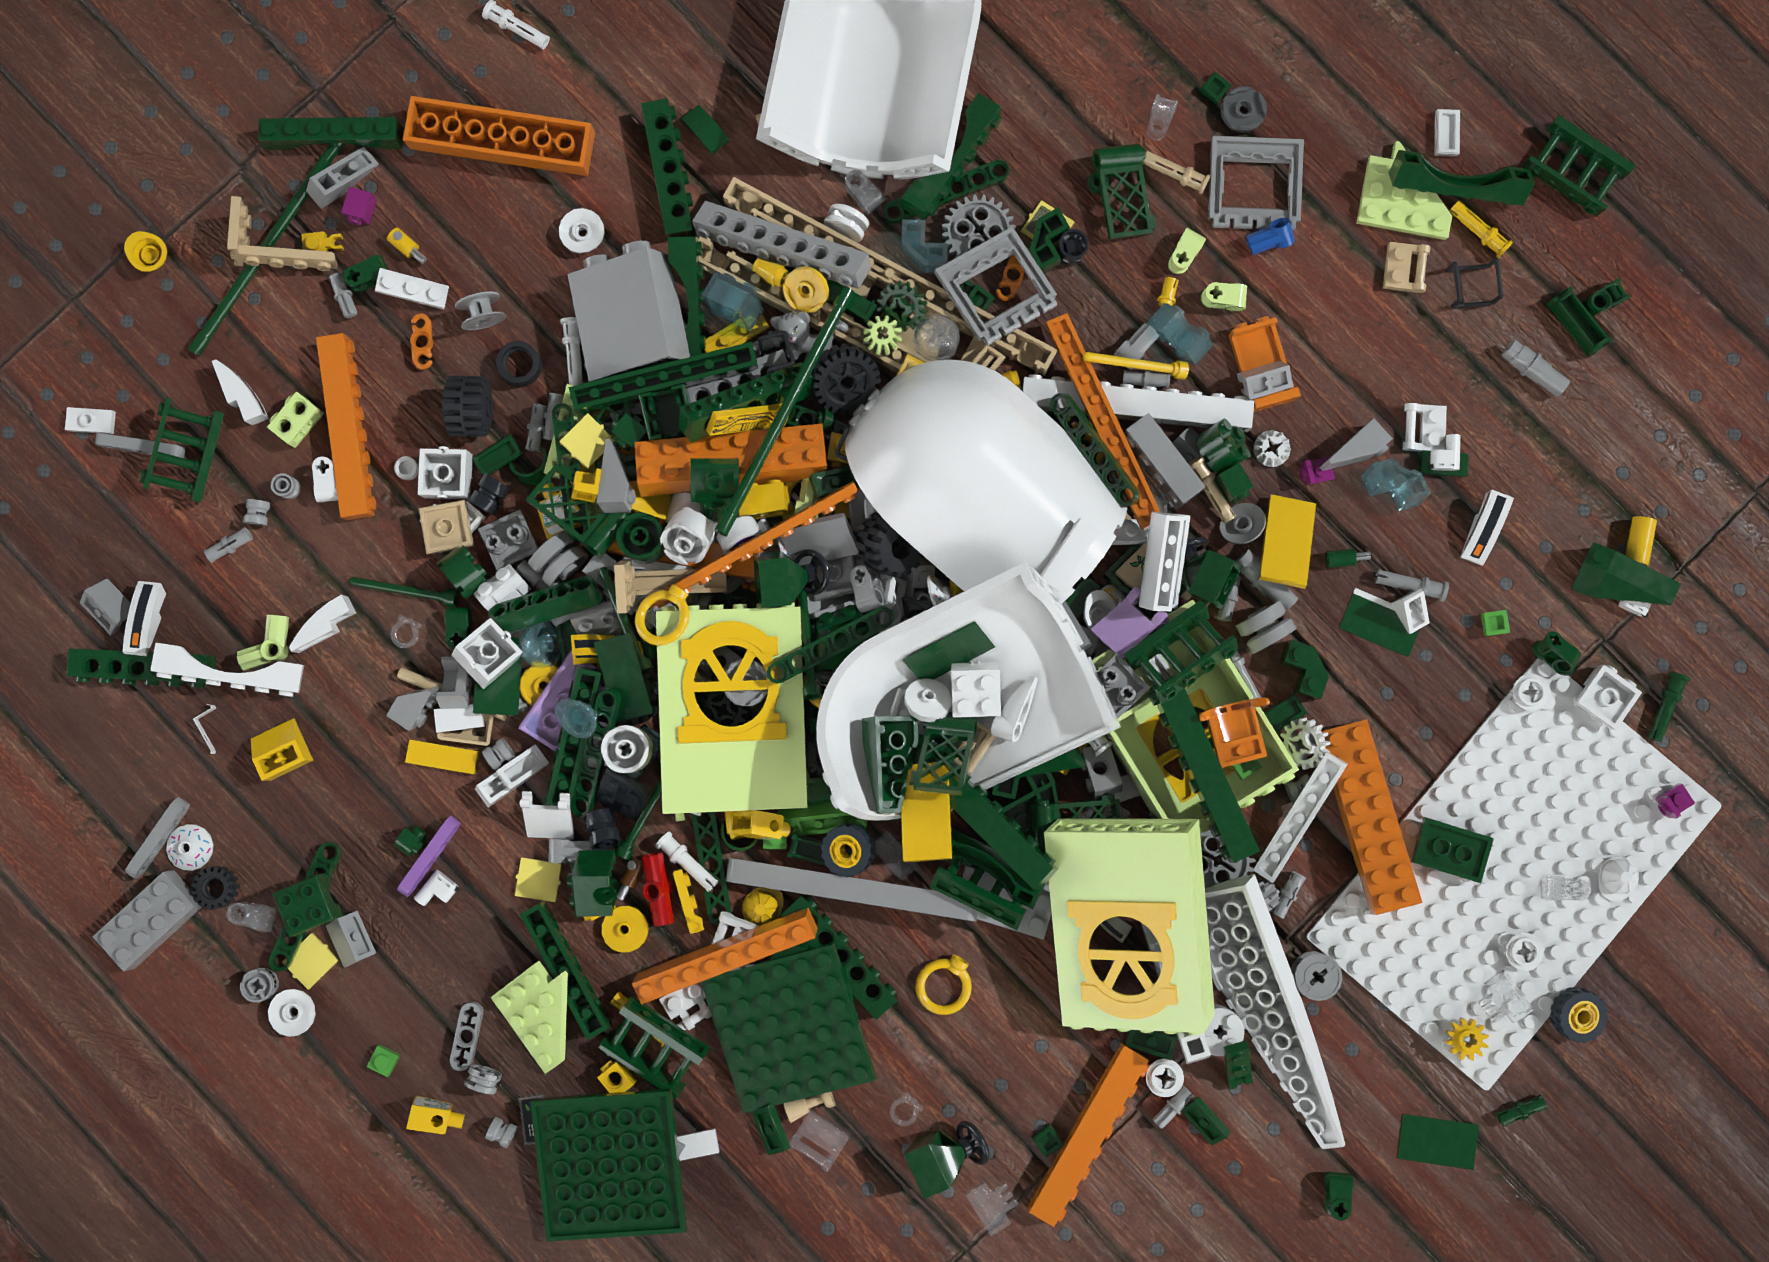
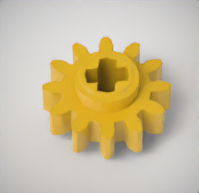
M1462 1017L1459 1018V1025L1450 1022L1453 1030H1445L1450 1039L1444 1041V1043L1452 1045L1449 1052L1452 1054L1457 1053V1058L1464 1060L1466 1056L1469 1060L1474 1061V1054L1482 1057L1481 1047H1489L1483 1042V1039L1489 1038V1035L1481 1033L1484 1030V1025H1476V1020L1472 1018L1467 1023L1466 1019ZM1464 1037H1470L1469 1042H1464Z

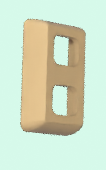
M483 714L484 722L486 723V731L483 737L474 736L472 734L473 728L463 729L460 734L451 733L450 731L438 733L437 737L440 740L487 746L490 744L494 718L492 715Z

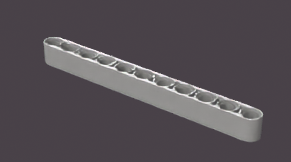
M729 858L726 875L727 882L977 922L978 911L935 890L846 876L841 877L834 874Z

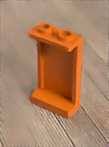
M1269 316L1262 317L1251 325H1247L1246 322L1234 326V329L1230 332L1229 339L1240 373L1277 361L1287 364L1276 329V323L1278 322L1276 317L1269 319ZM1293 384L1291 388L1252 399L1254 401L1253 413L1296 401L1301 396L1299 388H1295Z

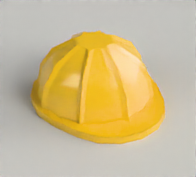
M138 231L132 233L125 241L124 250L126 256L136 269L151 272L164 265L167 257V248L160 237Z
M758 887L751 891L745 897L742 904V913L745 920L759 926L777 920L783 908L784 898L782 892L764 887Z

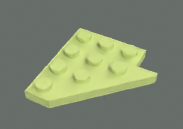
M1399 141L1394 143L1391 159L1370 155L1367 162L1356 223L1447 240L1449 238L1452 215L1436 193L1420 192L1407 188L1398 189L1392 186L1389 171L1398 150L1406 151Z
M538 961L493 995L491 999L546 1074L565 1060L568 973L564 971L555 979H552L540 961Z

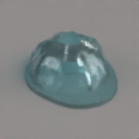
M562 699L557 703L555 707L556 717L569 734L578 738H586L595 732L597 713H595L591 705L572 699Z

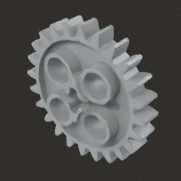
M976 194L973 196V201H969L967 197H964L963 205L957 201V210L952 207L949 209V213L952 216L945 215L944 220L949 224H942V229L947 231L942 233V239H948L944 243V247H951L948 255L951 256L956 253L957 258L971 250V245L984 243V240L987 241L992 238L989 235V232L992 230H996L999 233L1011 227L1015 230L1016 225H1009L1013 222V216L1006 217L1009 209L1001 210L1002 202L995 205L994 197L988 202L984 194L981 200L977 199ZM977 213H984L987 218L985 220H978L975 215ZM966 216H969L972 219V223L968 219H966ZM959 226H966L969 231L961 234L957 231V228ZM975 228L978 231L983 230L982 236L980 233L975 234Z
M1210 830L1205 833L1200 832L1201 850L1212 857L1219 855L1220 862L1235 869V872H1231L1222 865L1213 866L1214 861L1202 855V859L1206 862V869L1203 871L1205 888L1219 884L1216 880V873L1219 870L1226 873V881L1248 876L1247 872L1255 871V869L1249 867V863L1255 862V859L1246 857L1238 862L1229 863L1228 859L1224 860L1219 851L1221 844L1218 837L1214 838ZM1209 838H1213L1217 842V849L1215 851H1210L1206 847V842Z

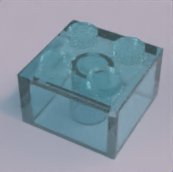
M715 271L702 293L712 314L750 332L764 310L755 287L747 282L739 283L733 276L727 273L722 275Z

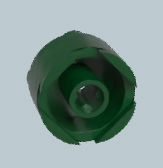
M1225 418L1201 433L1196 439L1201 456L1206 455L1210 460L1207 463L1208 466L1218 474L1251 456L1244 443L1246 439L1244 432L1240 428L1235 429Z
M634 513L627 516L620 528L618 527L616 533L617 545L634 562L651 564L666 555L663 543L661 544L660 542L665 527L653 516L646 513ZM642 535H646L644 542L641 543L639 540L643 539Z
M462 545L461 547L457 546L436 564L462 596L467 599L478 590L482 583L488 582L487 579L490 577L479 563L475 565L472 563L475 561L474 557Z

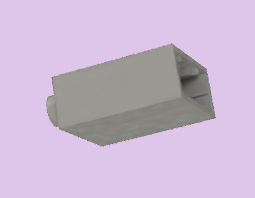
M634 241L625 244L622 247L623 255L613 259L609 255L590 256L583 260L584 269L567 274L589 382L690 357L672 265L668 261V254L651 249L648 241Z

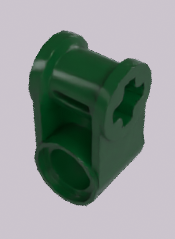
M374 255L348 267L343 273V278L352 291L359 293L376 286L380 268L386 270L388 268L381 255Z
M1620 278L1605 285L1583 301L1582 304L1592 317L1601 314L1611 307L1614 308L1631 298L1630 294H1626L1621 286ZM1594 300L1599 303V307L1594 304Z
M470 607L445 609L446 643L453 650L457 646L455 640H459V637L464 640L471 634L472 611Z
M1554 631L1548 632L1543 640H1538L1532 645L1535 656L1553 668L1556 673L1563 676L1573 673L1581 657V653L1576 647L1572 646L1559 633Z
M1326 1172L1325 1210L1339 1221H1345L1351 1216L1354 1180L1351 1173ZM1341 1204L1342 1208H1339L1336 1212L1334 1207H1338Z

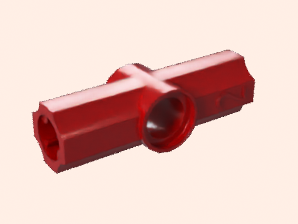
M657 852L643 855L642 862L646 883L643 886V895L650 902L653 925L663 926L674 922L670 900L673 884L666 877L663 854Z

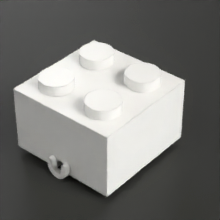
M440 446L439 449H420L418 495L425 499L468 500L471 496L473 454L467 450L449 449L444 446Z
M490 618L455 647L452 656L485 689L518 661L523 652L511 640L509 632L503 631Z
M971 660L970 663L951 664L953 717L1001 716L999 662L980 663L979 660Z

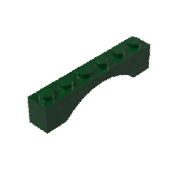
M980 93L975 96L966 109L965 134L959 149L952 157L949 172L929 175L914 180L901 197L902 209L923 222L929 216L932 217L938 209V203L942 198L945 199L948 196L953 182L961 178L966 164L973 162L977 149L980 145L984 146L986 144L990 131L999 126L1002 120L1000 105Z
M396 117L259 118L258 141L267 150H291L304 145L321 143L355 144L378 149H402L403 126Z
M1398 150L1389 171L1392 186L1398 189L1407 188L1420 192L1439 193L1444 196L1454 195L1465 199L1475 198L1486 202H1502L1507 205L1524 206L1535 184L1530 169L1508 166L1482 175H1455L1434 167L1421 153Z
M668 237V261L676 269L683 281L688 298L689 314L685 333L691 357L702 354V349H706V338L701 336V326H705V313L701 312L700 303H704V289H700L699 280L703 279V265H699V256L703 254L702 241H698V237Z
M951 828L952 858L964 860L983 869L1002 885L1012 900L1030 909H1034L1045 884L1039 890H1033L993 848Z

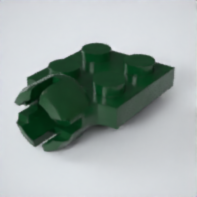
M690 458L691 502L699 503L700 513L709 520H712V513H717V522H719L739 486V458Z

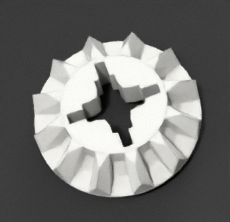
M1271 430L1263 432L1257 437L1253 450L1256 459L1261 464L1268 467H1276L1283 464L1289 458L1291 448L1289 439L1283 433ZM1269 442L1272 445L1280 444L1276 449L1277 454H1274L1272 451L1264 452L1269 447Z
M1537 674L1520 676L1513 684L1514 687L1511 694L1515 699L1514 703L1524 710H1539L1550 699L1549 684L1543 677ZM1529 686H1531L1532 690L1539 691L1536 695H1532V699H1530L1529 695L1522 693L1525 690H1529Z
M1520 932L1511 936L1509 942L1505 944V955L1509 964L1516 969L1529 971L1539 966L1543 960V945L1533 934ZM1523 944L1525 948L1533 949V951L1526 953L1525 959L1523 955L1516 953L1522 949Z
M1157 1059L1149 1065L1146 1072V1082L1154 1094L1161 1097H1170L1181 1089L1184 1075L1181 1067L1173 1060ZM1166 1068L1167 1075L1174 1078V1080H1166L1163 1085L1162 1080L1155 1075H1162Z

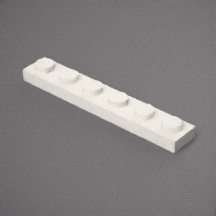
M1328 751L1326 752L1254 868L1256 873L1274 883L1348 765L1346 762Z

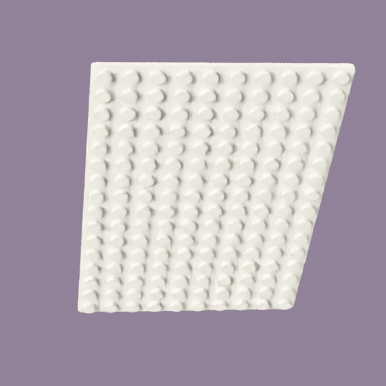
M1539 658L1534 661L1524 675L1537 674L1547 681L1550 687L1548 703L1536 711L1524 710L1514 703L1515 699L1511 694L1512 688L1399 823L1410 862L1423 817L1494 838L1482 883L1473 882L1411 862L1423 903L1379 915L1370 914L1359 873H1357L1306 935L1312 944L1325 955L1333 958L1340 968L1484 1090H1489L1549 1018L1550 1008L1554 1003L1555 997H1558L1561 991H1565L1570 987L1573 988L1721 809L1719 801L1623 721L1617 730H1611L1574 702L1584 688L1569 676L1556 673L1553 668ZM1529 686V690H1525L1522 693L1529 695L1530 699H1532V695H1536L1539 691L1532 690L1531 686ZM1682 783L1695 804L1681 812V817L1677 819L1665 817L1659 811V803L1655 798L1676 784ZM1619 856L1627 858L1635 864L1639 873V881L1634 891L1627 898L1615 902L1606 899L1601 894L1598 885V875L1600 867L1606 860ZM1520 932L1533 934L1541 941L1544 948L1542 962L1535 969L1529 971L1516 969L1509 964L1505 955V944L1509 942L1511 936ZM1523 944L1522 949L1516 953L1523 955L1525 959L1526 953L1533 951V949L1525 948ZM1460 1017L1466 1019L1467 1023L1470 1018L1476 1020V1025H1484V1030L1481 1033L1489 1035V1038L1483 1039V1042L1489 1047H1481L1480 1051H1482L1483 1056L1474 1054V1061L1469 1060L1466 1056L1464 1060L1457 1058V1053L1452 1054L1449 1052L1452 1045L1444 1043L1446 1039H1450L1445 1030H1453L1450 1022L1459 1025ZM1464 1037L1463 1041L1469 1042L1470 1037Z

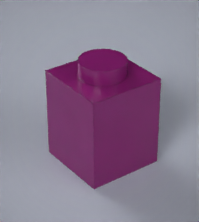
M349 187L341 213L351 224L361 226V223L370 225L377 199L371 192Z

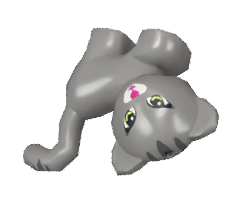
M804 311L786 313L782 316L772 317L770 320L771 325L778 332H787L795 360L798 359L801 353L808 355L818 334L809 333L810 316ZM839 320L835 328L846 332L848 325ZM834 331L821 354L822 357L825 355L824 351L826 349L830 350L832 347ZM786 348L785 355L789 358V354Z

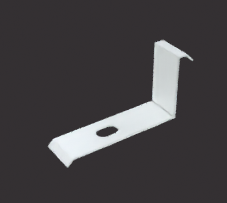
M210 705L211 708L193 718L210 748V754H215L216 750L198 720L216 709L215 705Z

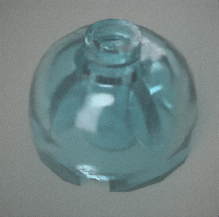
M542 622L526 627L521 632L517 646L523 652L521 657L530 666L536 668L557 665L560 661L561 652L556 650L555 642L559 643L557 632L551 623Z

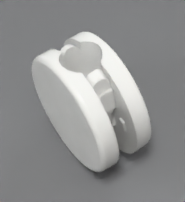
M833 204L828 211L827 217L824 219V225L858 243L863 239L864 232L869 226V221L861 212L850 206Z

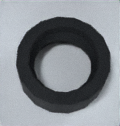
M513 341L500 349L496 358V367L498 373L507 383L513 386L524 387L531 385L538 379L542 371V361L532 345L523 341ZM516 351L528 353L533 362L530 372L522 377L511 375L506 368V360Z

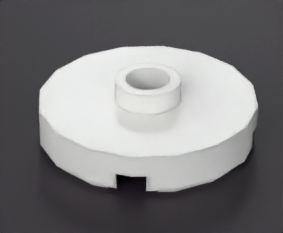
M927 678L918 679L911 683L906 689L904 704L911 716L925 722H935L936 719L946 717L952 703L950 691L946 686L937 680Z

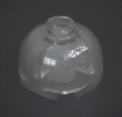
M933 314L923 318L913 334L915 350L920 356L929 361L950 359L955 354L960 340L959 330L955 322L943 314Z

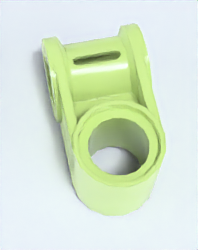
M1186 228L1169 259L1168 267L1170 271L1177 275L1185 273L1194 257L1199 253L1206 238ZM1179 258L1183 260L1182 264L1178 263Z
M1211 283L1202 292L1201 301L1208 308L1243 311L1246 309L1247 285L1239 283ZM1211 291L1214 292V296H1217L1216 299H1213V295L1210 294Z

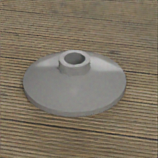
M1241 503L1231 507L1236 515L1234 519L1227 523H1223L1222 520L1220 521L1221 534L1228 542L1246 544L1255 540L1263 532L1266 517L1262 509L1257 505Z

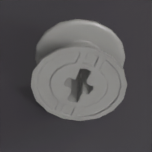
M493 291L480 292L457 301L455 307L462 311L468 310L470 318L462 322L461 328L463 330H480L505 320L506 315L503 312H493L491 304L499 300L500 294Z
M1317 951L1305 952L1298 956L1292 964L1291 972L1298 991L1309 999L1316 1001L1327 1000L1334 996L1341 987V968L1333 958ZM1314 971L1319 973L1318 976L1320 978L1318 980L1313 979L1314 976L1312 974Z

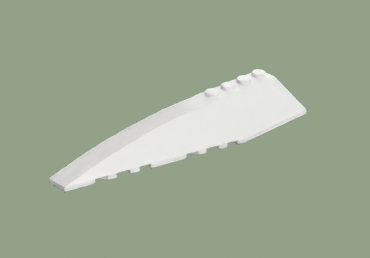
M1255 874L1234 878L1205 888L1211 973L1215 986L1219 991L1222 990L1226 996L1230 1009H1234L1239 1016L1244 1029H1247L1252 1036L1251 1041L1271 1072L1276 1073L1281 1082L1279 1084L1284 1092L1287 1091L1293 1099L1294 1107L1306 1119L1305 1124L1322 1149L1344 1147V1137L1319 1049Z

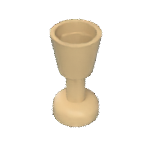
M832 1092L816 1095L809 1099L803 1098L783 1103L791 1123L809 1113V1108L824 1103L827 1108L836 1106Z

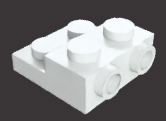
M1605 664L1594 668L1583 684L1585 688L1574 703L1611 730H1617L1642 692L1636 688L1637 685L1633 681L1626 678L1623 679L1617 674L1615 668Z

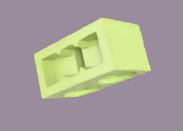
M295 392V394L290 395L286 399L285 406L280 412L275 413L271 417L270 424L267 426L278 437L294 448L299 445L324 414L322 410L298 392ZM301 405H305V411L298 415V408ZM290 422L291 427L289 431L283 432L284 425Z

